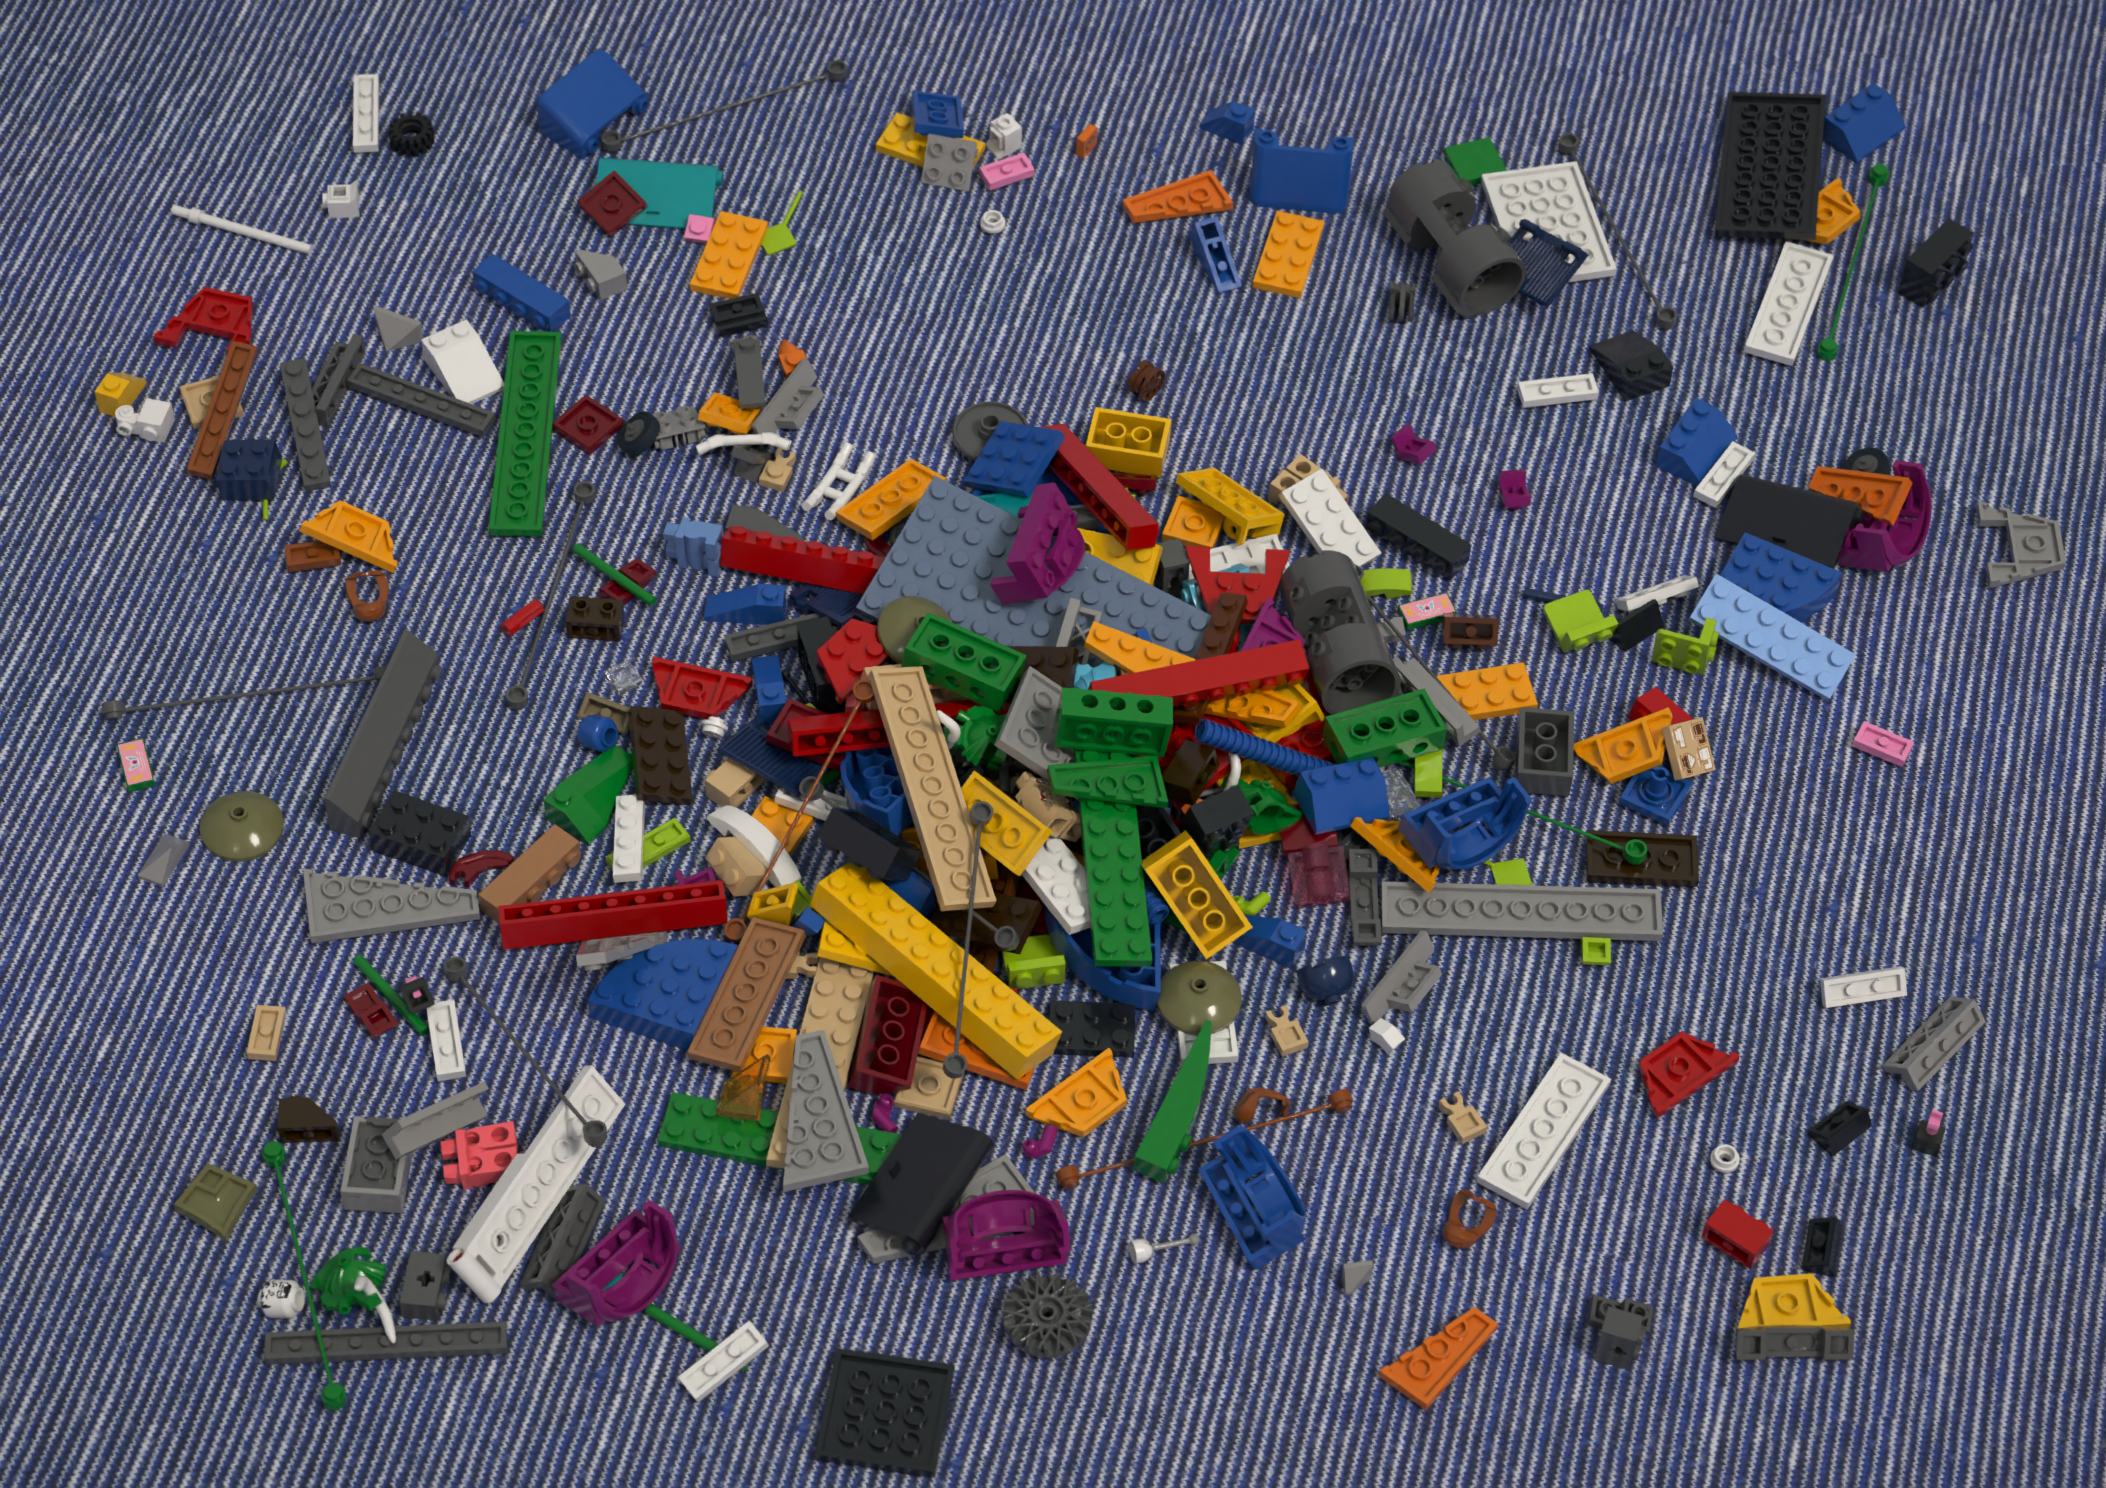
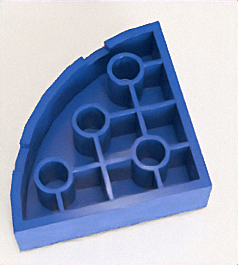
M1745 532L1720 576L1797 621L1804 623L1808 617L1816 612L1819 613L1830 603L1838 591L1842 572Z
M891 747L845 751L846 757L841 762L840 769L847 808L860 811L896 835H899L913 822V818Z
M1044 904L1045 924L1051 942L1058 954L1064 955L1066 965L1077 977L1092 989L1112 1000L1135 1005V1008L1155 1010L1161 994L1160 923L1149 924L1152 951L1151 967L1094 966L1091 928L1069 935Z
M687 939L666 942L634 954L633 958L626 959L614 967L598 983L588 998L590 1019L688 1050L738 946L718 940Z

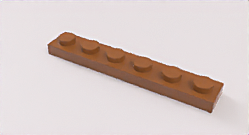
M236 341L231 342L187 466L188 475L213 480L224 440L228 438L258 352L257 346Z

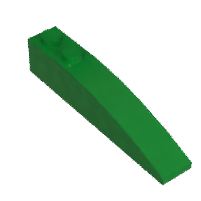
M1206 1020L1134 1157V1171L1162 1183H1166L1170 1174H1176L1181 1159L1178 1158L1182 1151L1187 1152L1192 1142L1193 1136L1190 1133L1199 1112L1206 1083L1211 1042V1021Z

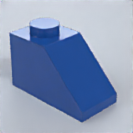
M1231 101L1210 109L1199 128L1244 145L1254 130L1255 109Z

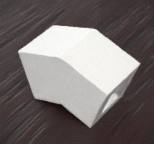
M1382 1018L1369 1027L1371 1041L1380 1045L1387 1054L1405 1040L1394 1025Z

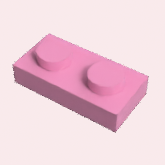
M1025 153L979 168V174L989 190L1032 177L1035 173V169Z
M1864 721L1853 741L1852 747L1903 767L1913 748L1914 742Z

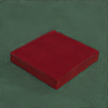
M615 171L611 172L577 201L578 206L610 238L648 207L647 203Z
M585 395L553 422V432L590 456L624 426V419Z
M1290 804V806L1302 811L1299 804ZM1304 814L1298 822L1279 831L1283 856L1338 851L1339 845L1336 830L1315 835Z

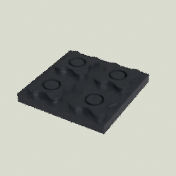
M836 1348L815 1460L935 1478L955 1365Z

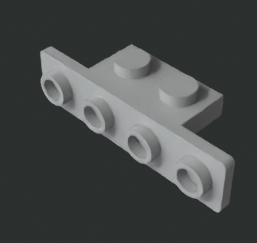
M808 359L800 361L753 422L751 427L755 434H762L764 432L775 433L779 428L799 429L810 413L817 407L824 394L820 387H811L817 379V375Z
M1421 930L1362 1003V1009L1369 1024L1373 1025L1389 1007L1412 1013L1441 977L1442 973L1439 966L1425 963L1434 952V947L1427 931Z

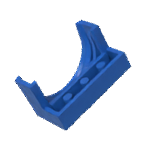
M1488 777L1403 814L1398 829L1429 868L1438 865L1446 870L1469 869L1492 858L1512 840L1523 823L1532 798L1515 777L1506 781L1502 791ZM1474 821L1467 827L1453 834L1448 833V831L1453 830L1468 822ZM1481 822L1486 824L1489 831L1494 834L1493 837L1487 832Z
M1239 1125L1214 1140L1213 1143L1221 1155L1198 1170L1249 1263L1257 1270L1306 1240L1302 1233L1306 1221V1211L1298 1193L1282 1167L1265 1145L1249 1130ZM1260 1171H1265L1263 1174L1245 1183L1246 1179ZM1245 1191H1246V1193L1248 1194L1249 1198L1251 1199V1201H1252L1253 1205L1255 1206L1257 1212L1259 1213V1215H1260V1217H1261V1219H1262V1221H1263V1224L1261 1223V1221H1260L1259 1217L1257 1216V1214H1256L1254 1208L1252 1207V1205H1251L1249 1199L1247 1198V1196H1246V1194H1245Z

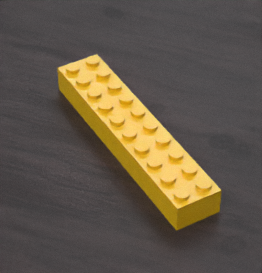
M848 862L819 881L810 906L956 1028L964 949L886 884L868 874L869 870L863 865L858 867ZM968 953L960 1032L1018 1080L1054 1053L1062 1031Z

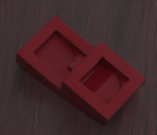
M638 558L619 569L620 573L643 589L652 581L657 572ZM613 580L602 586L599 590V597L602 599L623 600L624 605L636 597Z
M369 982L344 995L345 1003L373 1039L399 1025L385 1002H381Z

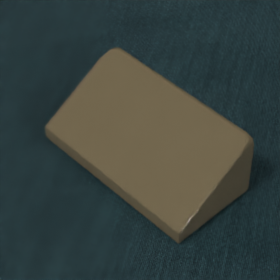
M586 692L577 716L578 718L583 719L588 715L604 716L615 722L618 733L627 735L630 731L628 718L630 707Z

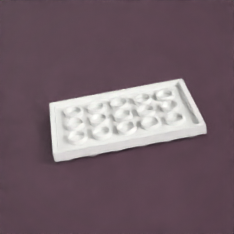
M1577 161L1482 174L1481 183L1498 229L1504 228L1512 238L1520 227V220L1527 219L1559 239L1569 241L1580 247L1589 256L1569 282L1616 276L1617 268ZM1527 232L1523 239L1529 241L1533 235ZM1569 254L1565 261L1571 264L1575 257Z

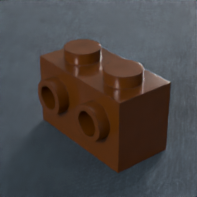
M1443 613L1441 640L1450 648H1463L1464 644L1474 645V648L1490 649V645L1497 646L1499 619L1496 615Z

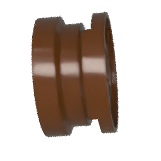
M1144 360L1137 365L1139 369L1136 372L1132 371L1127 381V389L1133 394H1139V398L1149 401L1161 389L1165 380V371L1155 367L1150 361Z

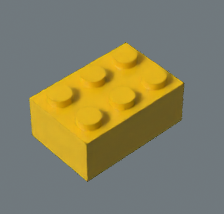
M1095 407L1086 447L1108 470L1156 475L1157 478H1161L1170 443L1172 419Z

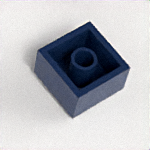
M275 439L224 440L215 479L223 501L274 500L282 463V457Z

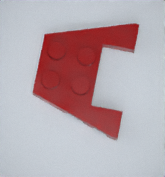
M204 287L183 307L184 311L177 317L173 316L167 322L168 326L162 332L158 330L153 336L155 344L177 348L185 330L189 329L230 338L232 341L251 345L252 297ZM230 345L228 346V348H227V350H226V352H225V353H226V356H227V354H228Z
M1186 546L1185 549L1207 614L1212 616L1221 593L1247 596L1248 604L1240 624H1254L1268 597L1272 600L1274 599L1290 555V550L1266 549L1265 574L1211 572L1210 547Z

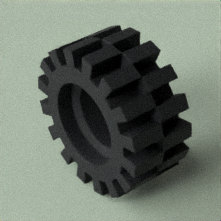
M408 112V116H405L402 113L400 114V119L394 117L393 122L389 124L390 145L395 153L398 151L401 156L406 153V157L411 158V154L419 157V152L424 155L427 153L426 149H432V145L435 142L433 125L426 115L421 117L419 112H416V115ZM408 133H419L416 136H404Z

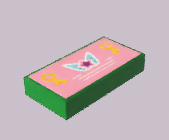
M1447 592L1400 604L1397 608L1399 616L1403 617V623L1407 631L1442 622L1443 613L1457 614Z
M144 738L116 744L128 792L156 786Z

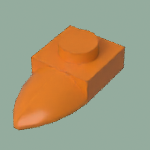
M783 339L778 349V360L787 380L800 361L807 358L803 349L799 350L794 344Z

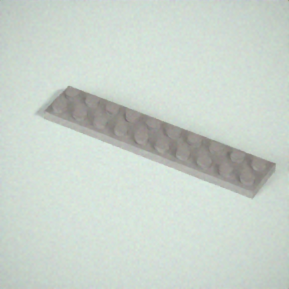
M1382 881L1381 883L1382 933L1418 934L1421 930H1424L1429 935L1570 939L1596 937L1611 938V940L1662 941L1663 938L1660 889L1436 883L1432 891L1428 893L1416 882Z

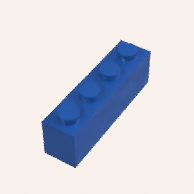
M493 253L472 271L474 288L480 294H485L492 298L498 305L505 306L518 317L531 322L539 330L555 332L571 317L570 304L567 298Z

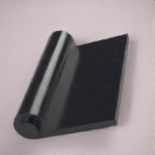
M1741 474L1736 481L1714 538L1715 540L1738 545L1743 534L1746 532L1834 569L1849 529H1854L1857 524H1862L1865 510L1862 509L1861 503Z
M917 1112L848 1215V1221L896 1235L902 1249L910 1255L924 1254L943 1225L942 1217L949 1216L994 1147V1142L987 1134L977 1129Z

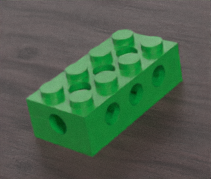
M928 612L904 649L901 667L922 666L927 681L1000 713L1023 675L1027 655Z
M1062 687L1054 719V747L1164 757L1173 727V698L1160 695L1150 696Z
M1424 688L1326 716L1322 738L1336 764L1374 758L1380 768L1442 750L1444 748L1447 727Z

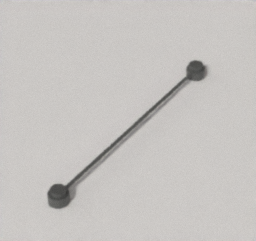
M833 60L828 64V74L621 138L620 133L617 131H606L601 136L602 147L608 153H615L619 150L623 141L827 77L831 78L834 82H841L847 76V65L842 60Z
M1573 133L1562 134L1559 138V150L1564 155H1572L1575 162L1577 161L1582 175L1658 308L1656 323L1661 329H1671L1676 324V310L1671 307L1660 306L1574 153L1578 149L1579 138Z
M581 481L574 487L575 500L580 505L520 686L510 687L506 692L507 704L514 710H521L528 704V692L524 688V684L583 505H589L595 499V487L588 481Z
M1354 564L1360 579H1362L1364 576L1363 570ZM1367 594L1369 602L1372 604V606L1386 621V623L1391 627V629L1396 633V635L1401 639V641L1406 645V647L1411 651V653L1416 657L1420 664L1456 701V699L1450 694V692L1445 688L1441 681L1436 677V675L1431 671V669L1426 665V663L1421 659V657L1416 653V651L1411 647V645L1406 641V639L1401 635V633L1386 617L1382 610ZM1481 731L1479 733L1480 736L1494 751L1492 757L1494 767L1501 771L1510 769L1517 759L1515 752L1506 746H1499L1496 749Z
M387 666L375 668V676L130 708H124V702L120 700L107 701L101 704L102 714L106 716V720L113 721L122 719V714L129 711L370 680L380 682Z
M814 776L806 777L800 783L799 790L805 798L816 780ZM819 781L809 801L821 798L832 808H839L823 795L824 786ZM916 866L914 867V871L933 884L927 874ZM973 911L972 915L995 932V943L1002 950L1011 951L1018 946L1020 938L1012 927L1003 926L997 929Z
M985 801L974 803L969 814L970 820L977 826L954 1053L947 1055L943 1063V1072L946 1076L953 1079L962 1077L967 1068V1060L962 1054L958 1053L981 828L989 824L993 816L992 806Z
M461 957L447 959L443 965L445 977L453 983L463 982L584 1125V1141L591 1147L602 1146L607 1139L605 1123L599 1120L586 1122L466 981V961Z

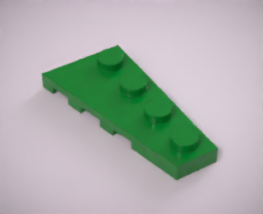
M1157 756L1048 765L1047 775L1053 795L1167 808L1168 805Z

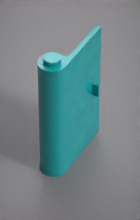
M600 157L596 185L611 172L615 171L647 203L648 207L626 224L627 226L686 230L689 214L712 218L715 191L718 190V186L723 185L724 173L719 171V166Z

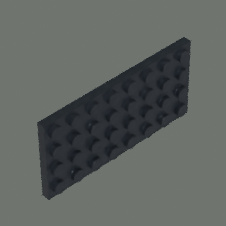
M1728 92L1715 237L1816 240L1826 106L1825 94Z

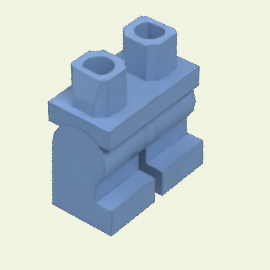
M686 517L682 518L680 524L667 522L663 532L664 540H668L666 557L678 559V564L681 568L687 569V566L693 569L706 568L710 576L719 577L723 566H720L721 542L724 535L723 525L691 521V518Z

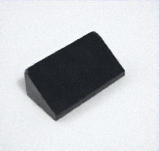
M1652 599L1617 621L1618 626L1613 632L1612 641L1623 651H1628L1656 633L1658 629H1662L1663 620L1657 600Z
M1846 1101L1808 1131V1135L1828 1154L1834 1156L1872 1126L1868 1109Z
M1837 1217L1809 1219L1801 1267L1803 1271L1837 1277L1844 1236V1227Z

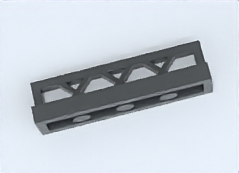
M353 334L348 344L336 341L312 387L319 426L329 427L348 389L347 379L356 366L361 363L366 353L363 336ZM339 352H344L339 361L337 358ZM334 371L331 379H329L328 373ZM325 389L323 395L320 398L318 395L319 391Z
M587 1184L570 1186L550 1215L519 1284L524 1290L542 1288L551 1297L556 1299L552 1284L579 1261L605 1202V1199Z

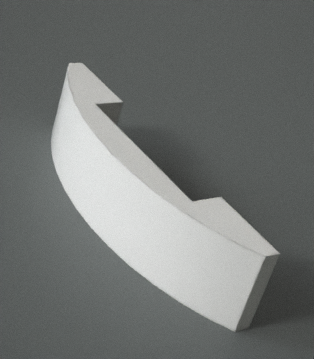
M725 805L707 816L706 819L724 837L732 833L768 869L781 843L763 824L748 813L730 805ZM783 848L768 879L775 887L801 880V875L785 848Z

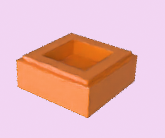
M1090 124L1077 137L1076 156L1084 159L1097 145L1098 127Z

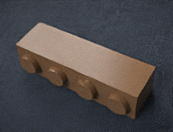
M554 824L478 894L480 910L500 924L498 906L537 902L545 890L555 885L569 868H573L578 864L581 858L580 842Z

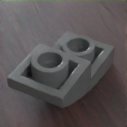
M1595 1294L1590 1298L1586 1325L1602 1329L1609 1306L1643 1316L1641 1328L1646 1329L1645 1335L1650 1333L1653 1306L1625 1298L1622 1303Z

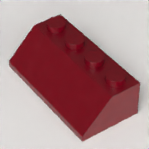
M876 975L868 990L847 1087L874 1095L910 1090L928 1004L903 983Z

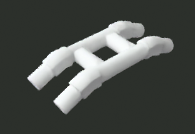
M772 432L728 436L721 434L707 438L706 441L696 445V448L700 455L720 446L769 444L787 451L792 441Z
M844 442L840 452L832 462V466L821 482L801 504L803 510L809 511L811 508L816 507L823 499V496L836 500L831 505V508L825 512V518L833 520L836 517V511L850 501L860 484L868 476L876 454L867 451L863 461L860 463L855 474L843 470L853 449L852 444ZM835 478L849 483L843 492L830 487Z

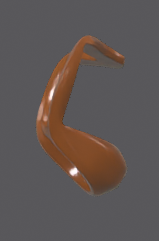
M382 571L358 572L349 575L346 579V593L353 606L355 617L361 621H375L385 614L389 595L386 575ZM375 576L379 587V598L376 601L364 603L358 599L356 595L357 578Z
M1252 1088L1245 1092L1233 1110L1235 1119L1246 1124L1254 1117L1258 1097L1279 1099L1282 1117L1287 1116L1291 1101L1280 1092L1264 1088Z
M1460 1190L1451 1203L1449 1220L1445 1223L1442 1230V1236L1445 1241L1456 1248H1468L1474 1245L1492 1227L1497 1214L1495 1204L1485 1198L1476 1197V1194L1469 1190ZM1468 1197L1486 1205L1483 1220L1477 1228L1464 1226L1458 1217L1459 1210Z

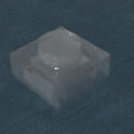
M629 660L605 671V678L618 695L642 684V677Z

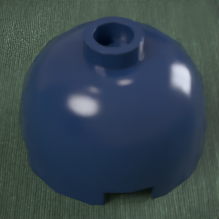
M1347 956L1324 959L1325 963L1314 967L1309 964L1299 969L1296 974L1303 993L1314 1001H1325L1326 1005L1341 1002V996L1349 992L1354 980L1352 963Z

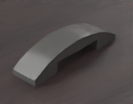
M1349 849L1348 851L1349 906L1353 945H1382L1381 919H1379L1376 849Z
M1770 1325L1736 1329L1735 1359L1766 1360V1357H1822L1824 1360H1853L1855 1330L1812 1325Z

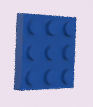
M1000 421L963 481L970 488L1029 497L1065 439V436L1061 430Z

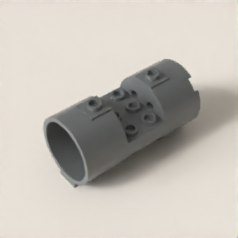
M1432 159L1431 163L1421 165L1419 162L1404 171L1394 181L1389 189L1391 196L1389 201H1386L1387 208L1382 211L1406 245L1417 253L1423 248L1429 249L1437 246L1442 248L1435 265L1436 274L1431 279L1457 313L1468 320L1472 315L1487 314L1502 307L1517 294L1526 278V267L1509 242L1511 236L1504 228L1497 229L1491 223L1489 225L1470 227L1469 224L1476 211L1477 200L1471 192L1474 189L1473 186L1465 178L1460 180L1450 165L1444 160Z
M1323 550L1322 554L1310 558L1304 555L1294 561L1285 570L1280 579L1281 598L1293 629L1298 631L1306 641L1304 647L1308 655L1307 663L1326 711L1333 715L1403 695L1400 688V675L1384 636L1379 630L1369 599L1353 561L1347 555L1332 550Z

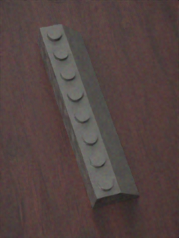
M404 630L324 797L330 831L361 838L365 829L370 828L373 812L376 807L381 805L383 790L392 781L393 769L402 760L405 744H409L411 741L414 724L420 721L423 712L422 707L431 698L432 686L441 677L442 666L439 665L438 654L408 630Z

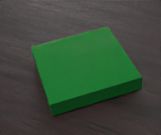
M1490 137L1444 148L1443 154L1450 167L1460 180L1465 178L1471 185L1480 184L1482 174L1507 171Z

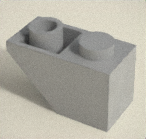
M585 250L575 251L576 263H574L576 273L579 277L583 276L589 291L595 293L600 301L627 290L626 272L614 256Z

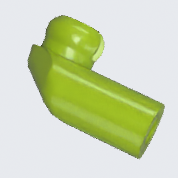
M1261 891L1251 901H1244L1243 897L1238 895L1232 897L1245 915L1255 916L1271 902L1270 896L1264 891Z

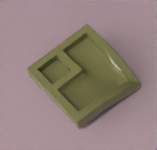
M207 1163L174 1203V1207L177 1213L197 1222L227 1242L240 1216L258 1192L255 1183Z

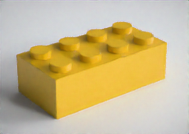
M1184 831L1142 860V867L1206 959L1253 928L1187 831Z

